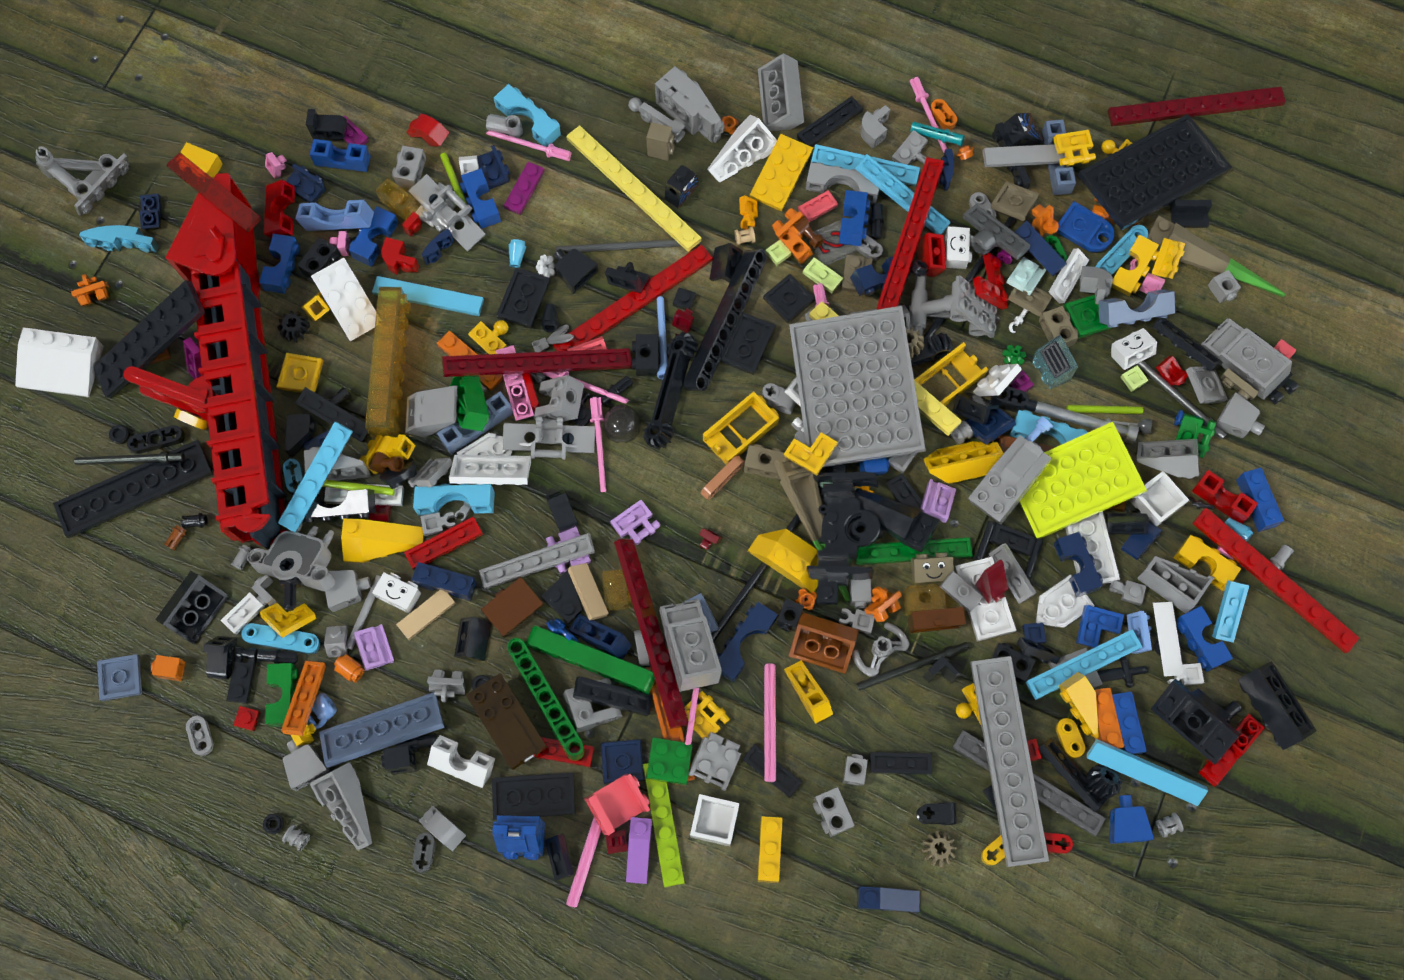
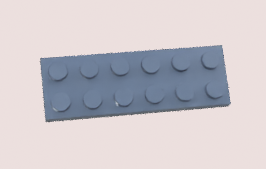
M435 692L320 731L326 767L329 768L444 728L438 698L434 695Z

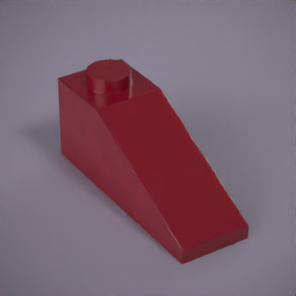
M1001 559L985 569L975 584L988 604L993 601L997 603L1006 597L1004 594L1008 590L1004 562Z

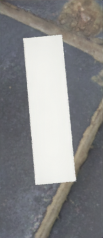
M1153 603L1164 676L1184 675L1173 603Z

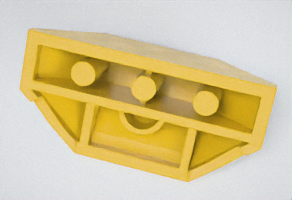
M972 441L936 449L928 457L924 458V463L930 474L950 484L986 476L1004 453L998 442L985 445L983 442Z
M782 529L760 534L747 552L799 587L806 589V591L814 592L817 588L818 580L810 579L807 571V566H818L817 549L789 530Z

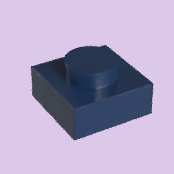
M1043 623L1023 624L1022 629L1025 639L1039 644L1046 643Z

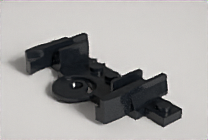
M846 464L827 466L826 473H818L817 476L813 474L815 482H833V484H823L822 494L827 506L821 505L818 508L819 513L824 516L822 518V533L818 542L819 544H825V548L817 550L818 566H807L810 579L818 580L817 603L823 605H838L839 586H848L849 579H872L874 573L873 567L851 566L852 560L857 558L859 547H866L875 542L881 530L877 516L871 511L861 509L860 500L855 498V486L878 488V479L876 474L872 472L846 473ZM853 520L855 521L851 525V531L855 537L860 538V541L853 540L849 536L848 528ZM863 526L865 530L864 532H858V528Z

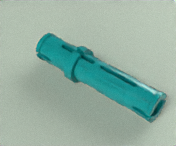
M915 121L912 123L910 130L911 133L914 130L920 135L941 140L942 143L949 142L959 146L963 145L965 135L950 132V129L943 130Z

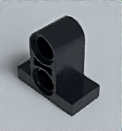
M308 109L306 127L313 139L345 138L347 119L340 115L317 114L315 109Z
M563 490L545 497L560 533L578 526L567 495Z
M217 636L204 644L203 652H207L206 675L208 678L230 679L233 648L237 646L236 637Z

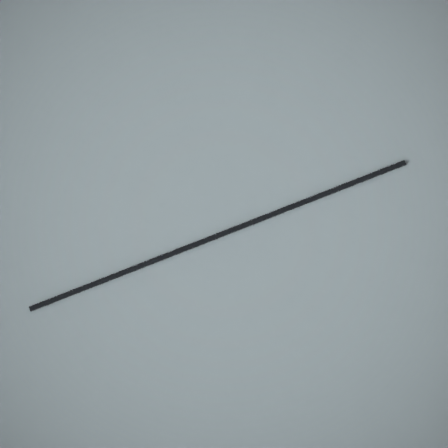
M1010 216L1004 225L1010 229L1016 218ZM994 247V248H993L990 252H988V253H991V254H992L993 251L996 249V247ZM983 255L965 278L970 284L985 264ZM936 318L924 335V340L935 334L945 318ZM818 486L819 493H821L823 488ZM798 514L794 516L786 527L790 532H793L801 521ZM761 562L718 622L719 629L711 633L713 642L767 569L768 565L764 562Z

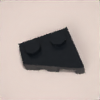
M568 570L541 596L568 624L583 611Z

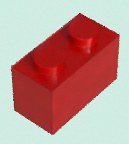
M925 234L920 238L917 246L918 260L928 265L926 276L936 277L946 270L944 235Z

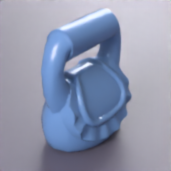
M320 693L316 696L312 708L320 722L316 724L310 715L307 725L313 723L316 729L322 728L327 720L336 714L337 708L325 693Z

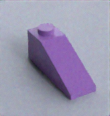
M631 817L626 882L647 884L652 819Z

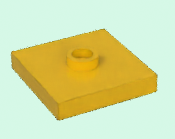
M286 353L276 387L280 390L302 393L304 388L307 387L315 392L324 362L323 359Z

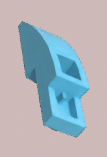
M122 225L102 226L82 231L79 234L87 246H98L107 251H120L122 246L130 249L132 247L139 248L144 252H157L159 248L154 238L144 236L138 227Z

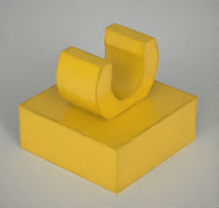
M311 723L306 725L303 736L291 735L296 746L307 745L313 742L314 739L311 734L316 731V728Z

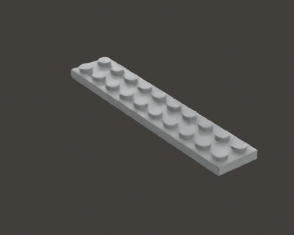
M1008 656L971 661V671L1006 866L1047 862L1049 857L1012 658Z

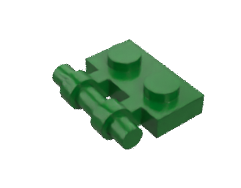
M1184 413L1175 440L1197 439L1199 433L1204 434L1202 441L1198 442L1199 457L1204 458L1205 453L1209 451L1211 437L1216 432L1215 426L1217 422L1209 420L1207 426H1202L1203 418Z

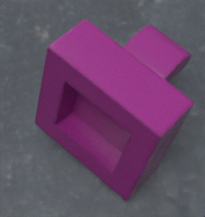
M1023 370L1008 384L1011 388L1024 392L1034 386Z

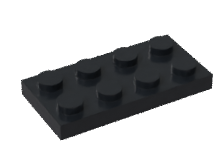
M574 773L492 778L493 820H497V816L548 817L576 815Z

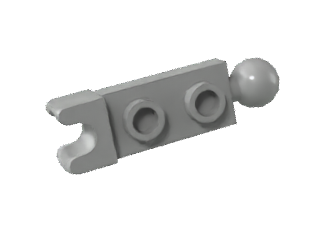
M637 97L630 99L629 108L634 112L639 111L641 118L645 122L672 127L675 143H678L684 137L685 132L682 129H684L685 125L677 119H669L645 102L642 104V101Z

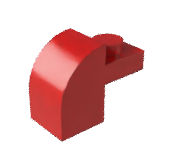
M420 114L417 119H414L406 132L410 137H421L429 146H441L449 134L443 125L425 114Z
M386 237L381 253L389 271L398 275L399 269L408 273L411 271L417 273L419 269L417 259L405 256L407 249L404 242Z

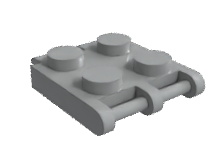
M710 732L707 738L703 737L688 775H695L704 779L705 783H713L725 791L741 755L738 752L740 745L728 739L725 740L724 745H721L724 738ZM697 769V770H699V771H701V772H703V773H705V774H707V775L705 776V775H703V774H700V773L696 772L695 770ZM712 777L717 778V779L723 781V783H720V782H718V781L712 779Z

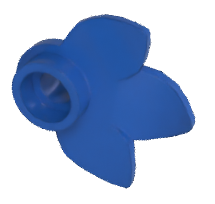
M558 618L547 621L546 624L553 633L563 634L567 640L579 643L577 637L566 630V624Z

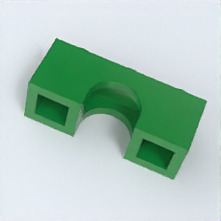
M292 663L267 664V685L272 688L279 687L282 689V697L278 702L266 704L265 724L269 727H282L296 689V681L299 679V670Z

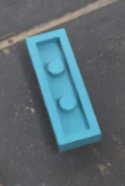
M1227 580L1212 635L1213 638L1234 643L1249 585Z

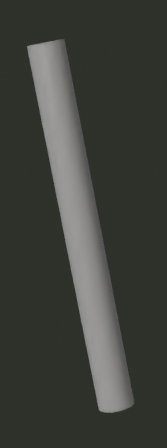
M376 575L346 644V648L349 650H353L356 643L354 632L362 629L375 599L372 592L381 576Z

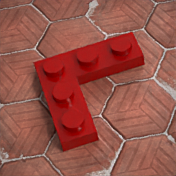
M991 253L985 254L983 259L988 280L980 276L973 278L976 296L1001 310L1008 308V295L1004 290L1003 284H1005V280L1000 271L1001 262L998 257Z

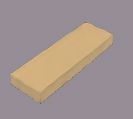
M587 563L570 566L568 572L589 621L607 617L609 613Z
M439 590L396 625L407 639L411 640L456 603L447 592Z

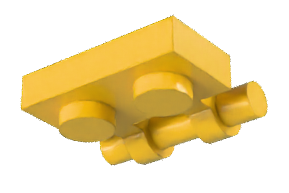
M1089 130L1058 134L1053 137L1057 154H1065V158L1059 159L1060 166H1073L1075 163L1086 164L1096 159L1095 153L1089 154L1088 152L1093 147ZM1079 151L1080 155L1074 156L1073 152Z
M1164 238L1151 274L1173 279L1175 272H1178L1179 267L1177 266L1180 258L1184 255L1185 243Z
M701 691L698 694V698L702 702L699 705L697 704L693 730L703 739V737L707 738L710 732L716 734L721 729L716 724L719 719L726 724L730 718L725 714L726 711L723 708H719L713 702V698L710 695L707 696ZM691 701L684 707L688 721ZM708 707L714 715L710 718L703 711L704 708Z

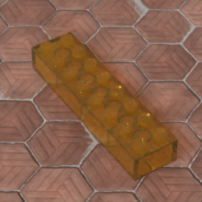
M379 287L365 423V428L373 440H375L377 435L396 437L400 429L397 419L401 416L399 399L403 397V390L400 387L401 382L404 381L402 365L406 363L404 347H407V336H405V333L409 329L407 313H410L411 310L410 302L407 301V294H404L402 287Z

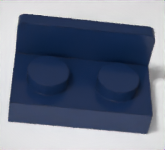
M495 145L491 146L492 151L477 156L479 168L482 169L489 190L509 182V168L507 164L503 165V155L500 149L496 150Z
M293 164L294 172L286 182L295 186V195L308 203H316L326 190L323 179L316 174L313 176L305 167Z

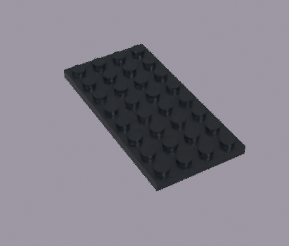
M1187 114L1081 170L1078 177L1118 227L1123 230L1229 172L1232 166Z

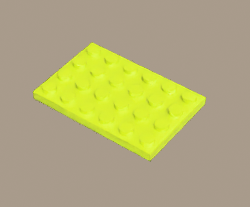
M1110 422L1044 452L1051 457V461L1021 499L1020 503L1036 538L1041 539L1147 492V489L1114 423Z

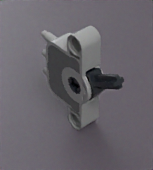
M301 523L297 532L285 531L279 534L268 551L255 548L248 553L247 560L258 573L275 577L280 582V586L284 590L285 610L293 611L296 608V588L301 587L302 584L321 591H328L335 585L334 577L326 568L331 559V552L327 547L333 538L334 531L329 530L323 540L315 537L318 531L317 526H313L307 535L299 533L303 526Z

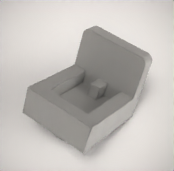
M267 574L259 577L252 587L259 595L256 599L263 606L266 604L271 606L277 602L265 590L273 583V580Z
M346 625L326 628L324 646L329 658L348 654L346 648L348 629Z

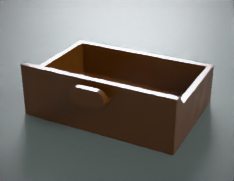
M520 577L505 590L503 588L494 595L495 598L481 608V611L504 638L539 610L543 603Z
M963 607L912 612L907 620L909 633L957 629L962 625H966Z

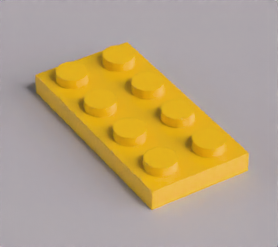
M780 134L750 193V198L782 212L813 151V147Z

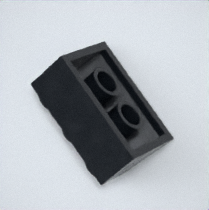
M190 571L155 620L190 643L195 644L229 595L200 575Z

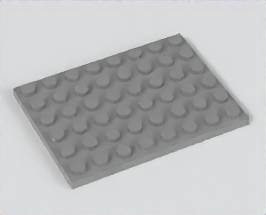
M902 306L789 324L806 446L811 448L821 432L838 442V445L823 467L925 451Z

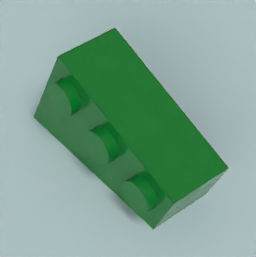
M479 375L453 377L450 386H457L458 400L456 402L458 423L461 428L483 432L485 425L489 421V412Z

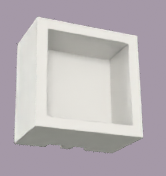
M1163 471L1145 484L1147 492L1129 499L1132 505L1141 511L1140 513L1147 514L1149 522L1155 526H1159L1189 501Z
M699 794L690 837L730 846L739 803Z

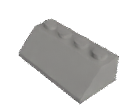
M783 53L758 68L763 124L769 131L791 130L804 123L798 61Z

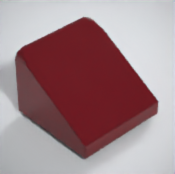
M375 505L376 513H369V520L389 523L391 506Z

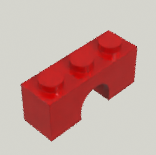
M284 180L266 185L264 235L272 238L273 234L293 235L294 219L285 215L284 211L288 205L295 202V186Z
M1207 470L1191 492L1210 505H1214L1216 509L1233 520L1243 523L1258 503L1242 492L1240 494H1233L1227 491L1222 485L1224 480L1210 470Z

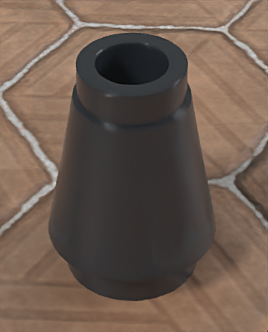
M547 304L545 306L541 321L542 329L545 332H555L559 327L557 309L554 304Z

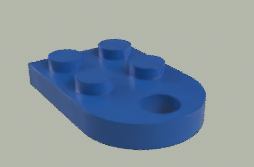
M1073 201L1059 221V228L1056 232L1089 252H1102L1106 250L1114 238L1113 227L1107 220ZM1098 237H1106L1107 242H1101Z

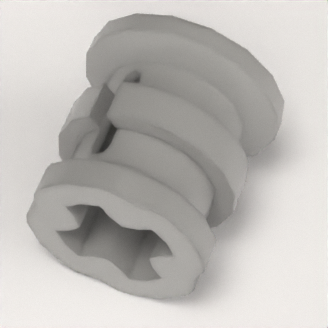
M1175 812L1172 813V817L1166 816L1162 821L1160 819L1156 821L1158 831L1163 838L1168 837L1169 833L1171 835L1175 834L1177 830L1180 832L1184 831L1182 822Z
M292 824L285 832L282 842L286 843L288 841L290 846H296L298 851H302L307 845L310 835L308 833L304 834V831L301 829L297 830L296 825Z

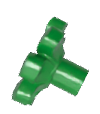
M1012 345L1007 346V350L1002 352V356L1006 357L1003 360L1004 364L1023 365L1026 353L1020 352L1022 347L1019 345L1015 348Z

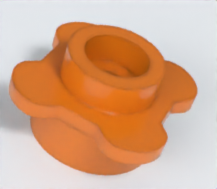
M724 116L722 118L724 131L733 135L739 121L732 116Z
M969 145L959 148L956 156H959L960 160L974 156V146L969 147Z
M804 588L800 589L798 599L795 602L804 605V608L807 610L813 609L817 594L815 592H808Z

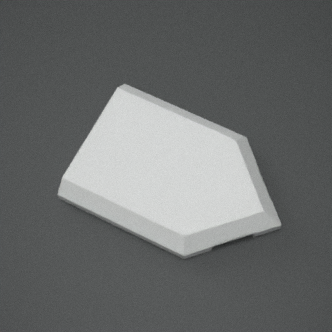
M488 433L458 451L457 455L511 456L512 450H503V436Z
M1069 575L1039 596L1036 623L1064 628L1082 615L1084 605L1093 607L1095 605L1087 595L1076 598L1069 582L1072 576Z

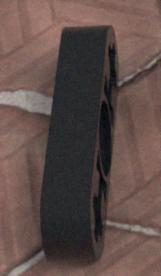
M172 425L133 435L128 439L127 447L135 454H142L179 444L184 440L185 434L180 427ZM176 431L178 434H176V438H173V432ZM159 435L161 437L160 442L152 444V438ZM139 441L141 444H138V448H135L136 442Z

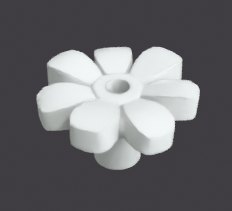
M540 256V260H538L536 270L539 274H543L546 277L555 275V270H553L555 263H552V256Z

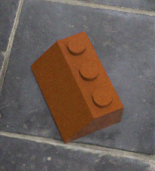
M802 612L789 657L846 674L859 630Z

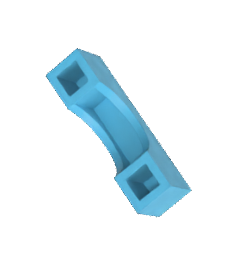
M508 84L494 97L496 108L507 117L510 115H524L533 120V138L541 145L548 147L550 143H553L561 135L560 124L557 120L548 117L542 108H537L533 101L525 98L516 87L513 88Z
M1019 410L1014 419L1016 425L1011 428L1009 436L1018 438L1021 435L1023 438H1026L1036 428V421L1040 417L1033 415L1030 411ZM1043 416L1053 425L1044 434L1054 437L1061 445L1088 433L1084 429H1075L1069 427L1066 423H1057Z
M464 483L459 485L441 484L440 486L432 487L415 486L413 508L417 515L438 513L440 508L450 501L460 500L468 503L474 514L493 513L495 491L491 484L470 485Z

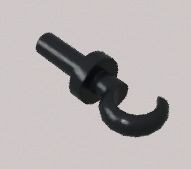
M1187 497L1192 501V506H1197L1196 509L1202 507L1213 510L1214 505L1201 503L1202 500L1196 502L1192 497Z

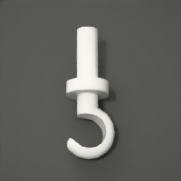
M1024 309L1019 316L1015 317V322L1010 323L1009 330L1011 333L1016 332L1012 329L1013 325L1018 326L1024 322L1023 318L1028 310Z

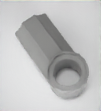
M488 115L486 120L487 130L506 133L516 138L523 134V128L518 116Z

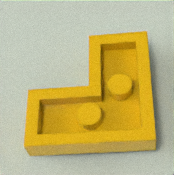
M822 432L811 448L793 439L785 451L784 457L817 476L838 445V442Z
M277 602L260 611L261 618L281 638L316 619L315 613L305 603L289 612H286Z

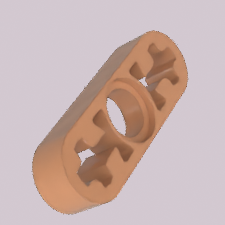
M739 455L735 456L701 490L700 494L707 500L711 499L744 466L745 460Z

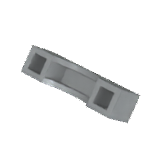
M811 162L806 190L824 193L832 185L844 184L851 187L854 191L868 192L867 200H870L871 203H876L879 188L856 169L849 170L839 166H828L819 162Z

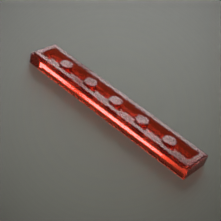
M181 152L167 164L171 171L245 231L249 232L261 220L258 214Z

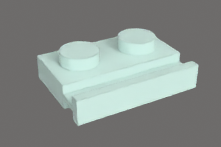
M1023 257L1006 283L1022 292L1023 290L1028 292L1027 295L1030 296L1046 272V269H1040L1039 265Z

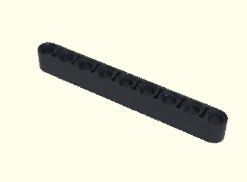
M763 249L746 250L743 253L698 352L685 376L684 386L688 391H705L708 388L766 263L767 255Z

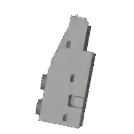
M674 66L655 83L656 104L672 118L685 125L684 128L692 135L699 131L711 143H717L721 139V133L724 132V122L716 113L699 84L688 78L683 70H679Z
M1227 318L1218 326L1217 330H1214L1201 344V346L1223 362L1221 366L1225 370L1229 368L1259 392L1257 395L1263 400L1290 374L1291 360L1248 328L1243 329L1230 318Z
M1019 435L969 496L970 503L1002 525L1049 464L1051 457L1045 454L1039 445Z
M695 599L673 605L672 603L671 605L661 606L659 611L679 691L719 683L722 670L700 601Z

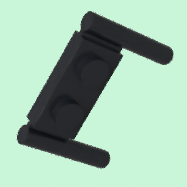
M988 521L976 554V560L984 558L989 542L998 546L1006 543L1011 551L1027 557L1030 556L1025 570V575L1030 579L1043 540L1036 539L1034 536L1001 524H995L993 521Z

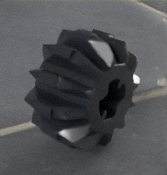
M292 310L290 315L283 313L284 319H279L280 324L277 326L281 337L286 338L289 342L293 339L296 343L298 338L304 340V334H309L308 328H310L306 315H302L299 311L294 313Z
M1102 764L1092 767L1085 779L1089 783L1088 787L1093 789V794L1097 793L1100 798L1105 797L1107 799L1116 795L1123 783L1119 779L1121 774Z

